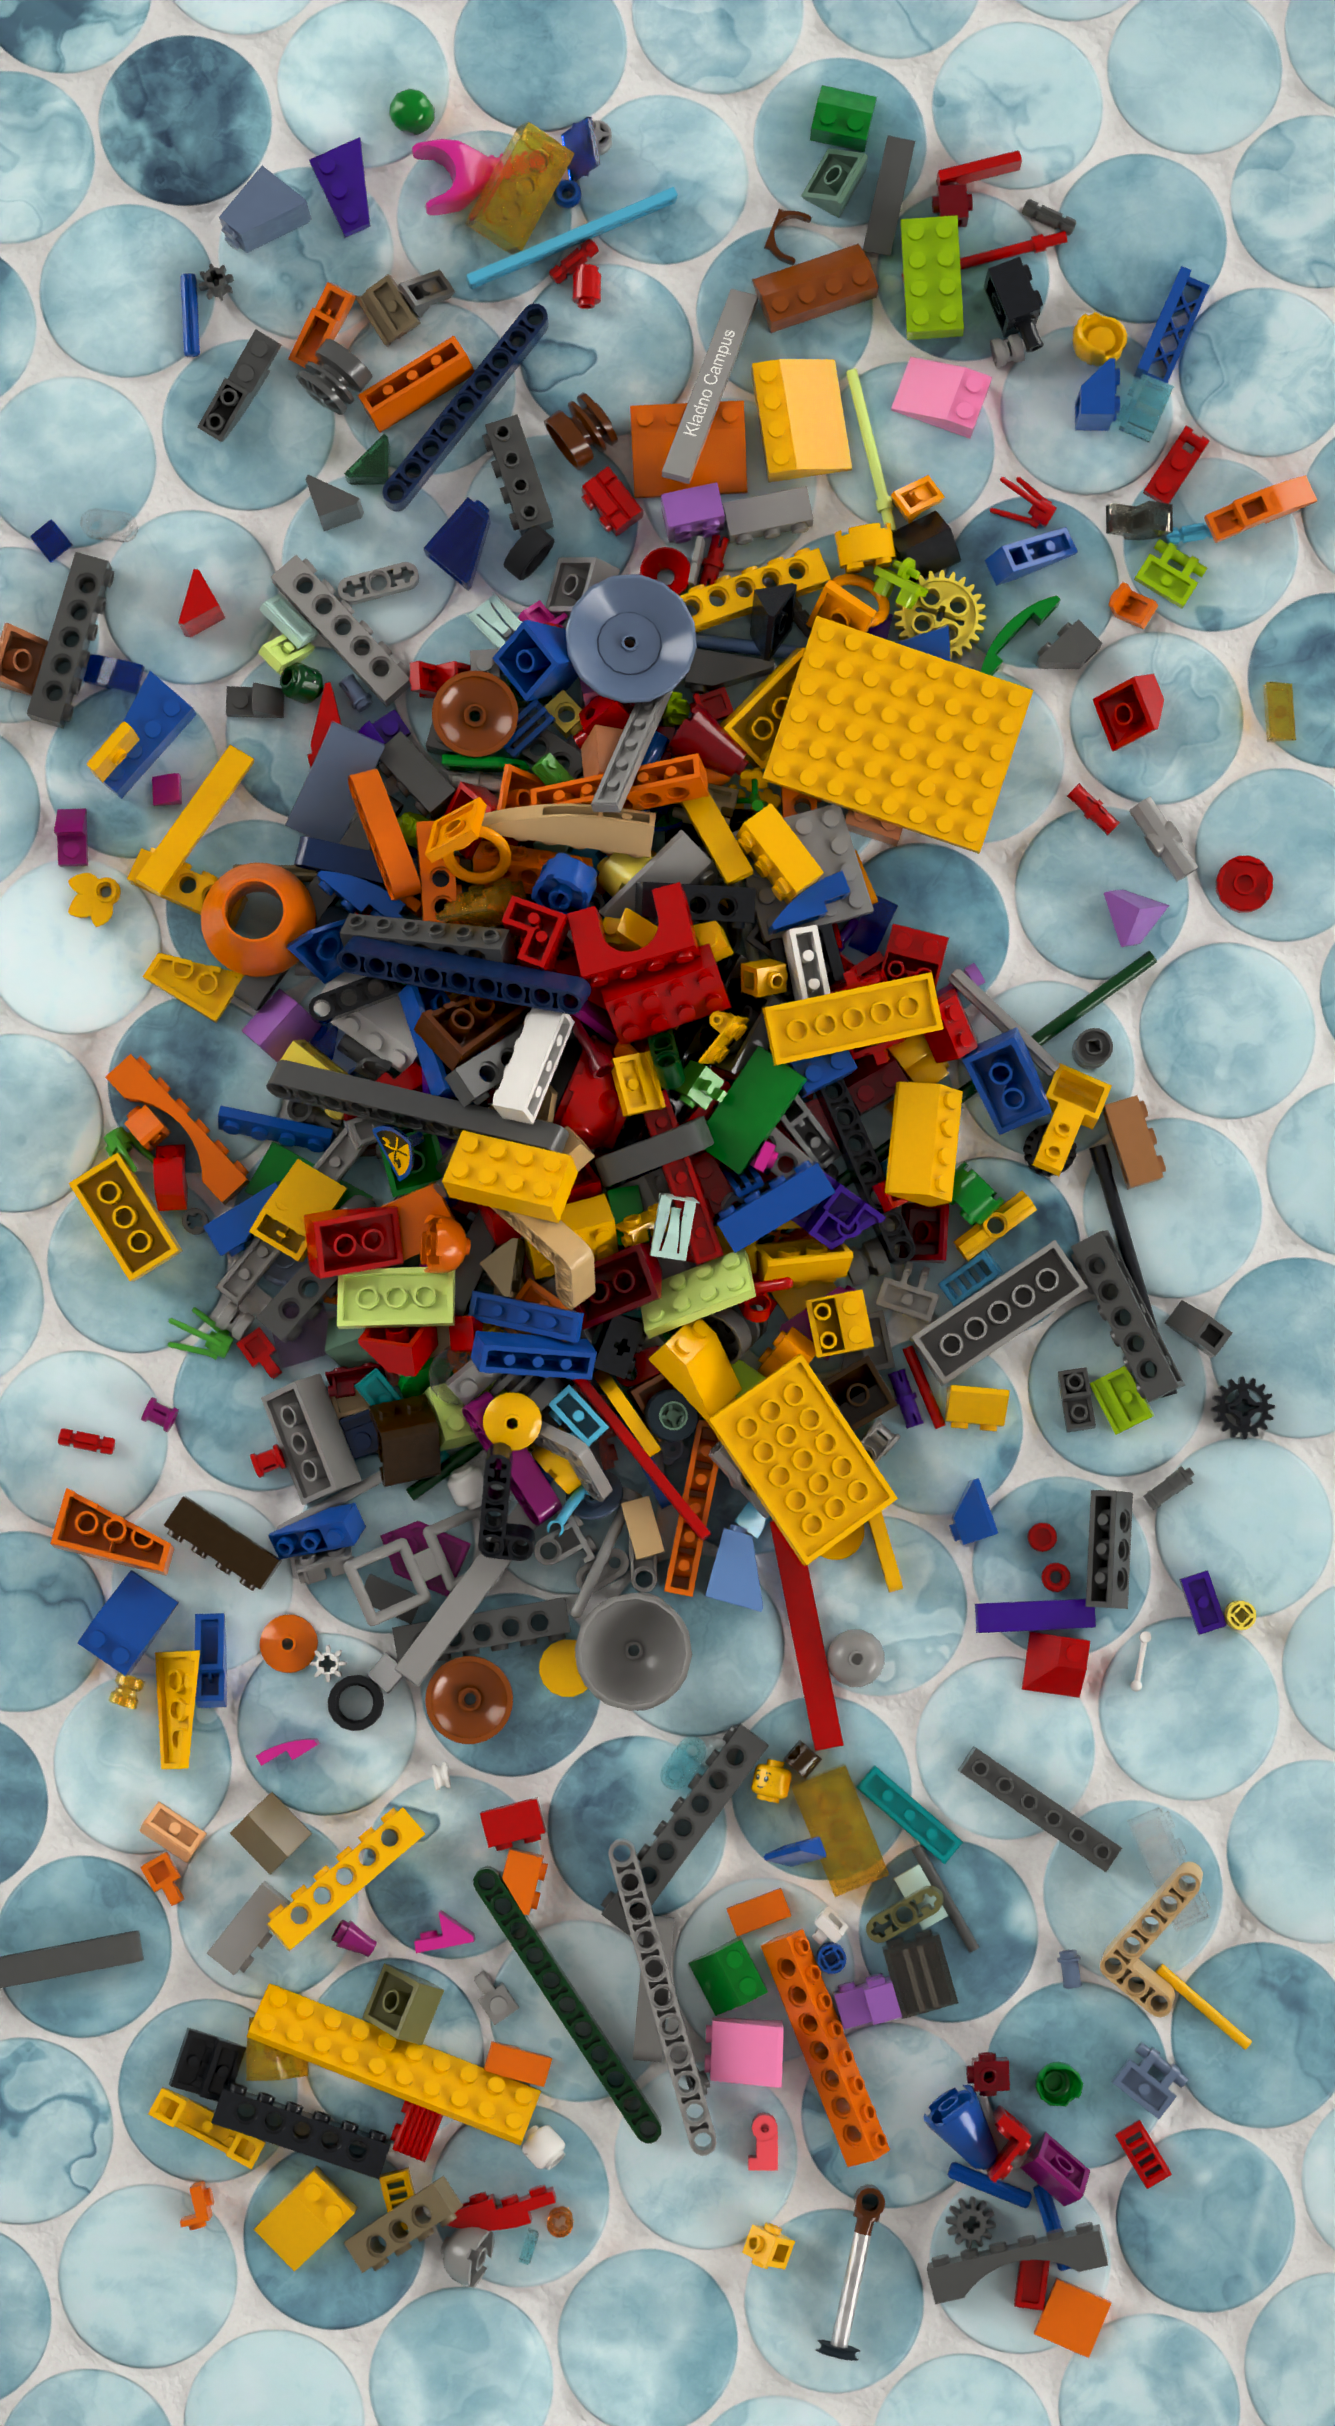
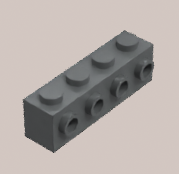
M518 414L486 424L487 434L482 435L487 452L493 451L495 461L491 462L495 477L502 478L504 487L500 488L504 503H510L513 513L509 514L513 530L519 529L522 536L535 525H539L543 530L553 528V518Z

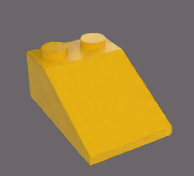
M702 1318L681 1326L648 1359L682 1393L705 1420L723 1409L742 1390L717 1334Z
M316 2165L253 2230L295 2272L355 2214L358 2207Z

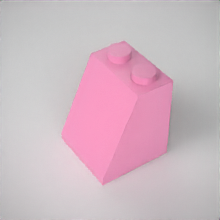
M712 2017V2025H706V2043H711V2055H705L704 2072L710 2073V2081L782 2088L784 2035L782 2020Z

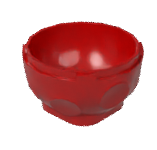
M592 1034L590 1038L597 1050L603 1052L604 1055H608L610 1060L616 1058L614 1055L615 1045ZM583 1049L554 1116L553 1123L563 1128L569 1126L582 1138L589 1149L598 1148L601 1145L612 1149L626 1117L622 1113L612 1073L610 1072L600 1078H594L588 1069L589 1063L587 1060L589 1058Z

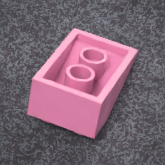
M910 357L891 410L970 439L989 390L992 377L966 367Z

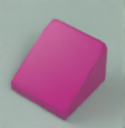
M179 773L152 777L153 806L182 805L181 776Z

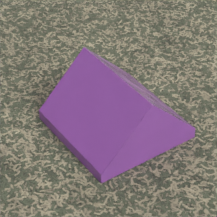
M279 988L241 1031L272 1059L278 1062L293 1040L305 1039L309 1042L321 1029L322 1025L313 1021L309 1013L299 1003Z

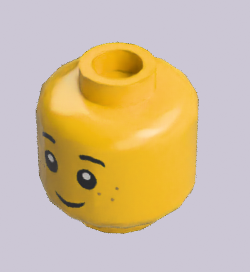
M767 1759L766 1764H758L756 1766L751 1789L757 1794V1799L779 1803V1799L787 1797L792 1773L784 1768L785 1762Z

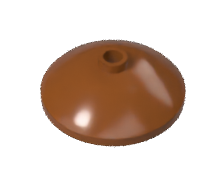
M476 670L462 672L448 679L437 692L432 706L433 726L443 744L453 752L467 757L488 756L502 749L512 738L518 723L517 701L508 685L497 676ZM472 712H477L480 714V719L473 722L470 720L469 715Z
M462 1656L446 1662L434 1673L426 1690V1710L431 1723L444 1737L461 1744H477L494 1737L505 1726L513 1707V1692L507 1676L496 1664L477 1656ZM471 1693L475 1695V1703H466V1694Z

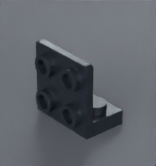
M832 923L820 925L818 932L829 986L845 980L843 975L845 972ZM783 938L772 940L769 942L773 960L785 963L788 974L786 992L782 994L785 997L794 995Z

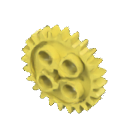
M941 570L939 577L935 578L933 572L929 571L927 580L920 575L917 579L918 584L929 590L927 594L935 595L938 598V602L929 605L925 603L923 597L919 596L912 609L896 603L895 606L901 610L894 612V618L901 621L895 623L894 628L898 630L903 629L898 639H908L915 635L949 625V629L954 630L957 635L955 639L950 640V657L952 659V654H955L961 659L963 656L962 649L970 653L972 651L970 642L978 644L980 638L975 633L984 632V627L978 624L986 621V616L979 614L985 610V604H977L981 599V593L972 595L975 585L972 584L965 587L966 577L955 581V572H952L949 578H945L944 570ZM960 602L964 605L965 611L955 613L951 610L950 605ZM916 608H921L925 612L919 613L916 611ZM938 612L944 613L941 622L936 621ZM919 620H924L929 624L930 628L923 632L917 630L914 624ZM954 621H962L964 625L960 626Z

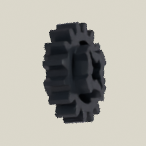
M1244 1376L1238 1378V1384L1229 1379L1227 1380L1228 1388L1222 1385L1218 1387L1221 1396L1212 1397L1214 1401L1218 1402L1217 1406L1211 1408V1411L1218 1412V1416L1213 1421L1214 1423H1223L1220 1428L1221 1432L1230 1429L1231 1438H1235L1240 1433L1241 1439L1245 1440L1248 1437V1432L1253 1437H1257L1258 1428L1264 1431L1268 1429L1264 1421H1271L1274 1418L1268 1414V1410L1275 1408V1405L1268 1404L1267 1401L1272 1397V1393L1264 1395L1263 1390L1266 1385L1262 1384L1256 1387V1379L1251 1378L1248 1384L1245 1383ZM1236 1390L1235 1398L1231 1403H1225L1227 1396ZM1248 1390L1255 1393L1260 1402H1255L1249 1396ZM1242 1400L1244 1405L1255 1407V1409L1244 1412V1416H1242V1411L1231 1409V1407L1240 1405ZM1261 1413L1257 1422L1250 1426L1253 1415ZM1225 1414H1230L1235 1418L1236 1425L1238 1426L1233 1425Z

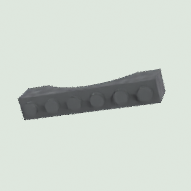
M1085 2222L1076 2225V2230L1064 2232L1062 2228L1048 2231L1046 2233L1047 2236L1036 2239L1035 2235H1028L1017 2239L1018 2243L1007 2245L1005 2241L989 2245L988 2250L979 2252L977 2248H970L961 2251V2256L949 2258L948 2254L932 2258V2262L928 2263L926 2269L934 2302L939 2304L962 2299L985 2275L1001 2266L1016 2261L1032 2259L1052 2261L1066 2265L1078 2272L1108 2266V2256L1100 2224L1093 2226L1092 2222Z

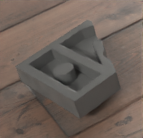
M883 1311L868 1314L874 1347L845 1353L841 1371L869 1355L878 1371L895 1368Z

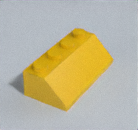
M896 1082L885 1185L886 1194L927 1207L952 1202L963 1091L935 1083Z

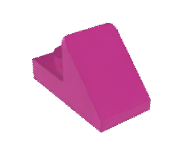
M440 1910L439 1918L442 1934H438L437 1930L421 1932L420 1938L415 1939L414 1945L416 1953L471 1943L475 1941V1935L468 1928Z

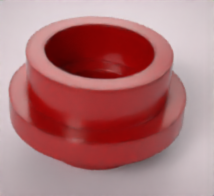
M1061 1563L1047 1565L1041 1575L1043 1585L1053 1592H1059L1067 1588L1071 1579L1068 1568ZM1053 1572H1058L1061 1575L1058 1583H1054L1050 1579Z

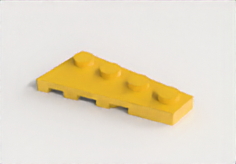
M200 1650L155 1652L161 1769H185L189 1767Z

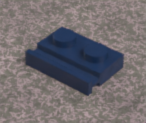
M369 1408L339 1419L354 1459L378 1450L377 1432L370 1418Z

